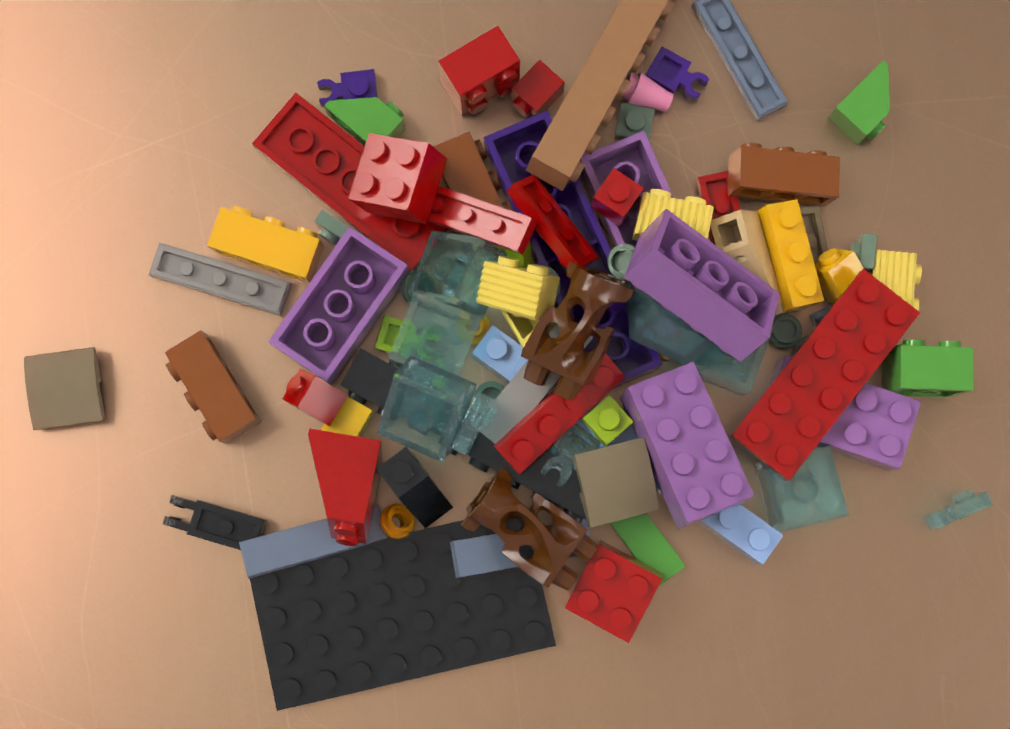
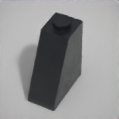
M403 448L377 468L399 500L425 529L454 508L409 448Z

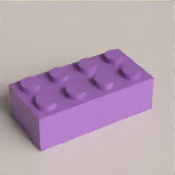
M645 131L593 151L591 155L588 153L582 155L580 159L582 163L586 164L581 172V176L592 201L613 168L644 188L642 194L643 192L650 193L651 189H661L671 193ZM642 194L621 226H618L597 212L612 248L620 244H630L636 247L638 241L632 240ZM626 280L628 283L631 284L630 288L634 290L637 289L629 280Z
M665 209L640 234L624 275L633 286L651 296L664 309L677 315L689 324L693 330L703 334L718 345L723 352L730 354L739 362H742L769 339L780 296L779 292L668 209Z
M349 226L268 342L320 379L333 385L400 289L404 276L410 271L408 265Z
M785 355L777 360L770 384L792 357ZM865 383L817 447L887 471L900 469L921 401Z
M694 362L627 387L620 399L627 415L633 420L632 426L637 438L644 437L653 474L678 530L742 504L754 496Z

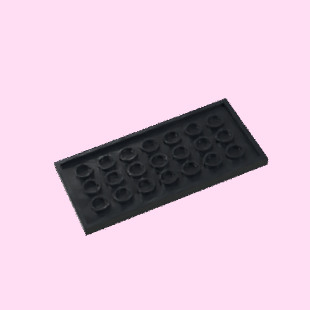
M512 517L506 522V527L511 531L520 530L525 525L520 517ZM464 520L409 532L408 536L401 539L387 537V539L339 554L250 578L276 709L279 711L556 646L543 586L519 567L456 578L450 542L496 534L482 525L476 531L466 530L461 526Z

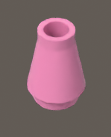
M630 72L627 79L631 83L623 96V99L627 100V104L666 112L674 94L665 90L642 72H639V74Z

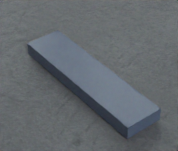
M697 0L693 2L692 9L756 121L787 106L788 100L731 1Z
M378 504L374 505L366 544L357 543V546H345L337 543L336 539L331 538L327 518L239 542L248 579L387 539V535L380 525L381 514Z
M583 519L581 525L588 529L587 520ZM589 529L585 533L588 537H590ZM497 534L450 542L456 578L518 566L501 552L505 543ZM523 545L520 547L519 552L521 556L529 559L533 557L534 550L529 545ZM572 552V554L569 557H574L577 555Z

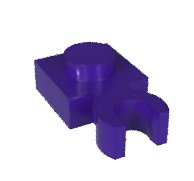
M663 46L645 74L673 94L678 87L681 88L684 95L689 100L695 102L698 101L701 94L694 91L691 85L699 83L706 87L709 78L703 73L688 72L692 62Z
M374 69L340 73L341 83H335L330 79H322L317 82L319 90L329 89L332 91L328 98L319 99L321 107H324L331 100L378 97Z

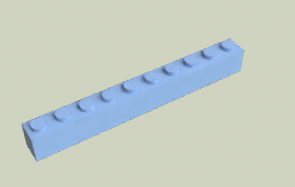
M492 325L472 352V357L475 361L507 384L527 362V359L521 357L522 346L494 325ZM557 383L544 397V399L556 388ZM600 402L570 428L597 449L603 448V444L581 420ZM630 425L607 446L638 439L633 426ZM654 476L656 492L663 496ZM741 504L698 521V523L753 563L760 565L765 563L784 536Z

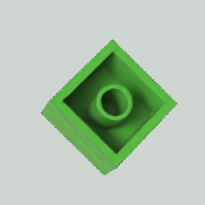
M903 340V344L895 345L882 362V388L904 396L952 398L974 391L973 347H961L960 341H940L938 346H925V340Z

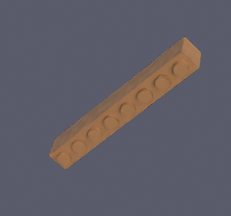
M621 0L532 155L526 168L527 172L561 191L564 190L569 180L576 183L586 165L580 161L584 152L592 154L601 137L595 133L600 124L607 127L616 108L611 106L612 101L615 97L620 100L623 98L631 81L626 79L629 71L637 72L646 54L640 52L643 45L646 44L651 47L661 29L655 26L658 18L665 21L675 2L671 0Z

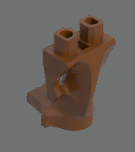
M569 262L567 277L571 278V283L565 299L559 307L549 306L522 349L521 357L528 360L523 377L525 380L543 386L550 371L557 373L561 376L554 393L567 400H574L584 385L593 383L615 329L610 326L605 328L597 326L604 312L615 303L628 302L633 297L635 290L630 288V283L613 277L600 269L583 267L574 262ZM577 304L581 305L585 311L580 323L575 322L573 308ZM552 323L559 325V335L556 338H551L548 334ZM595 335L598 339L596 347L591 352H587L584 349V343L589 336Z
M501 467L493 477L486 480L478 494L466 508L468 514L461 526L466 530L476 531L482 525L494 531L505 543L501 552L524 572L546 587H549L552 582L558 587L569 590L579 574L566 566L565 562L572 552L588 562L598 549V546L585 534L588 529L537 493H534L532 496L533 503L530 509L522 504L513 495L511 490V476L508 471ZM545 510L551 514L554 519L553 524L550 526L544 525L538 518L539 511ZM512 517H520L525 525L520 531H511L506 527L507 520ZM529 545L534 550L533 557L527 559L521 556L519 552L520 547Z

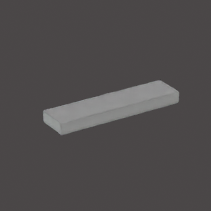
M160 242L148 274L156 279L282 316L292 285L291 282Z
M558 324L550 332L549 336L551 338H556L559 335ZM589 336L584 343V349L593 339L592 336ZM526 362L476 422L474 427L496 444L544 399L558 382L561 375L550 371L545 385H536L523 378L527 365Z

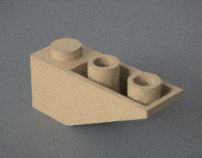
M738 210L711 220L710 226L715 245L780 293L758 211ZM781 294L775 316L785 313Z

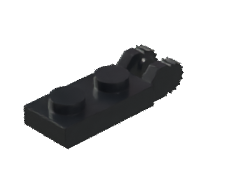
M172 495L169 503L179 508L194 510L190 523L182 521L177 517L165 516L163 524L186 531L187 535L241 550L239 542L263 535L267 520L201 500L195 502Z

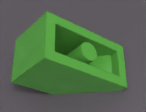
M883 60L828 117L857 145L866 137L872 141L886 127L882 120L890 112L888 64Z
M378 97L331 100L324 105L328 116L364 147L369 133L398 138L405 130L402 119L404 114L392 102L388 101L385 104Z

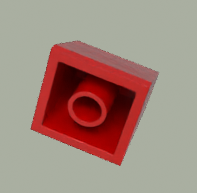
M309 428L308 438L331 538L336 539L337 543L345 546H357V543L366 544L381 476L377 468L383 464L381 440Z

